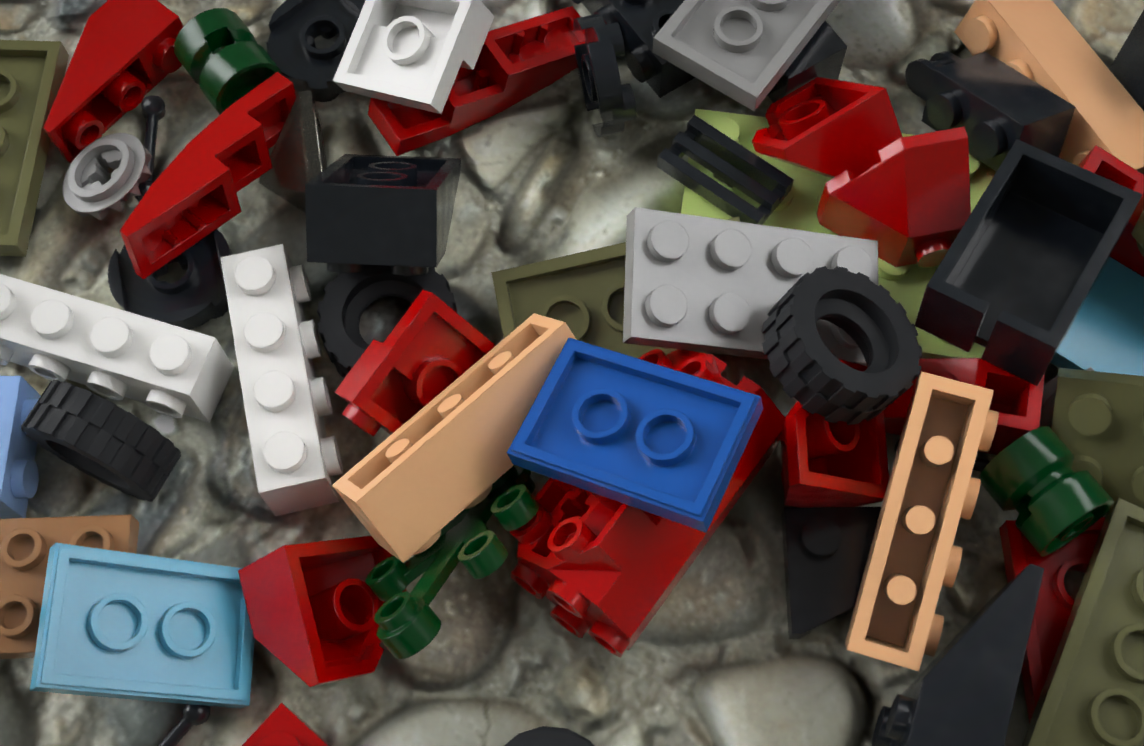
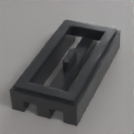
M696 115L687 123L686 131L684 133L680 131L674 137L672 147L669 150L665 148L658 155L657 167L731 217H739L740 222L763 225L791 191L794 179ZM687 155L711 171L716 179L730 188H737L761 205L757 209L683 160L682 157Z

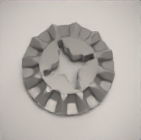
M114 133L95 140L75 157L65 174L62 190L66 203L81 217L92 215L99 220L105 218L111 209L123 212L125 201L131 196H141L139 184L152 176L147 166L152 155L141 141L131 134ZM111 167L114 171L111 173V179L108 181V175L110 174L108 168Z

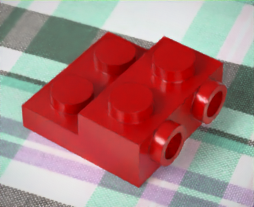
M422 290L386 340L382 343L373 339L334 393L349 403L341 414L372 437L377 434L380 428L391 435L496 345L434 293Z

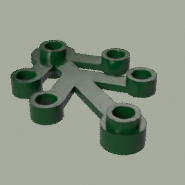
M513 465L492 484L490 493L482 502L472 508L464 509L442 528L440 537L429 549L416 554L405 563L395 556L388 557L377 564L367 575L366 584L380 601H386L374 617V621L379 626L377 636L396 659L402 660L417 654L438 634L441 628V620L429 605L459 562L464 565L474 579H481L490 575L504 563L508 556V550L495 533L488 529L486 523L493 514L506 531H513L525 525L536 515L539 510V504L532 496L535 483L530 478V470ZM423 574L411 593L407 591L402 592L413 580Z

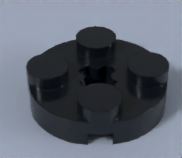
M286 0L276 9L268 25L271 33L268 42L266 41L267 53L279 67L282 75L293 82L294 90L308 93L311 99L318 102L332 101L340 93L346 92L333 79L365 0ZM320 35L327 40L334 36L338 37L334 41V45L324 49L316 48L314 41Z
M600 14L575 18L573 32L585 29V43L574 46L587 111L599 109L603 123L592 125L594 132L599 138L623 133L625 122L635 120L637 118V111L631 85L629 83L621 85L617 60L625 59V46L620 26L617 22L605 24Z
M216 229L157 271L142 279L135 273L124 245L120 254L115 249L108 265L109 287L114 299L122 310L192 330L207 323L210 319L223 316L229 310L220 257L233 255L223 234ZM178 262L183 270H187L186 274L174 283L168 284L167 281H158L159 276L168 273V264Z

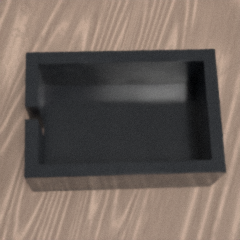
M1017 139L927 284L914 326L967 352L971 350L974 343L985 347L981 359L1038 386L1120 240L1143 194Z

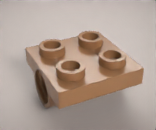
M128 514L0 519V659L34 658L50 547L55 543L137 554L139 521L134 516Z

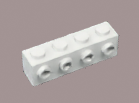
M283 244L220 257L258 493L275 516L339 502L338 493L332 485L335 483L334 476L343 474V465L336 437H327L323 416L332 414V406L325 378H316L313 358L321 357L322 353L313 319L308 321L305 319L303 302L311 301V293L303 264L292 265Z
M0 274V365H8L9 362L28 367L34 373L51 381L59 380L64 382L68 379L84 384L92 391L110 399L123 400L124 397L143 402L151 409L169 417L182 418L183 415L210 423L234 369V366L215 337Z

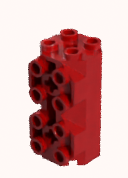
M653 349L639 358L761 396L763 411L707 533L553 478H549L535 496V500L539 504V510L536 515L522 527L510 531L518 540V564L511 571V578L531 595L538 599H543L546 596L556 605L550 612V615L567 631L579 638H583L588 631L589 635L598 644L620 658L626 650L629 651L781 442L785 421L784 415L761 386L746 376H743L737 386L722 377L721 373L727 367V364L712 354L677 349L666 355L661 349Z

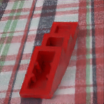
M573 6L489 31L474 70L460 67L442 114L370 98L368 116L396 156L451 136L494 116L553 84L577 68L574 46L585 43V29L573 32V22L575 18H580L581 16Z
M276 72L234 102L192 139L152 183L120 229L130 260L138 276L145 279L242 212L237 192L272 169L268 149L302 127L292 81Z

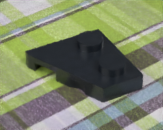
M784 507L781 518L789 639H800L810 634L813 629L842 614L847 615L854 610L881 507Z

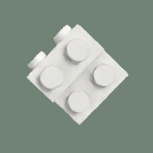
M366 0L333 81L347 92L442 114L460 67L474 70L495 16L483 4V0Z

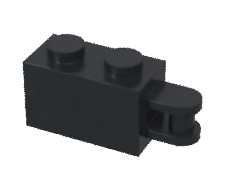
M942 51L934 54L930 61L918 59L910 62L905 71V79L909 89L926 101L921 121L935 131L965 127L968 136L969 154L996 172L1017 139L1056 157L1060 156L1076 107L987 52L960 59L949 51Z

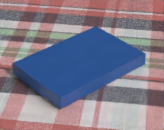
M568 338L508 449L507 455L513 465L707 533L763 411L761 396Z

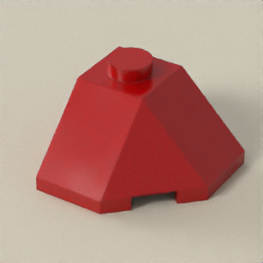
M816 77L769 106L765 114L769 127L757 130L752 139V144L757 153L827 177L834 178L848 170L856 178L873 165L882 162L879 150L903 136L886 88Z
M965 127L901 137L879 150L882 162L873 165L858 177L854 178V174L846 170L825 183L816 213L819 224L840 236L878 241V258L894 267L918 264L922 268L939 266L971 214L969 146Z
M839 359L844 364L863 372L867 369V366ZM797 401L785 417L781 435V476L784 505L800 508L857 507L882 502L889 481L884 410L868 422L864 419L859 424L847 425V422L839 421L832 423L826 421L825 417L817 413L811 414L803 409V405Z
M370 535L284 545L238 570L254 638L309 687L373 673L384 651L380 646L381 640L377 636L379 626L374 621V617L386 601H380L366 584L365 580L377 564L393 555L381 547Z

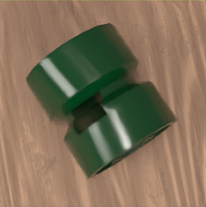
M213 8L201 12L189 20L179 31L174 43V54L195 83L200 85V89L219 115L276 72L282 74L265 49L257 44L253 34L240 17L227 8Z
M1041 426L1031 430L1015 440L996 455L978 477L981 480V485L1003 511L1016 510L1019 513L1015 525L1041 557L1047 556L1072 542L1100 520L1114 504V500L1088 470L1073 471L1071 468L1074 460L1073 453L1049 426Z

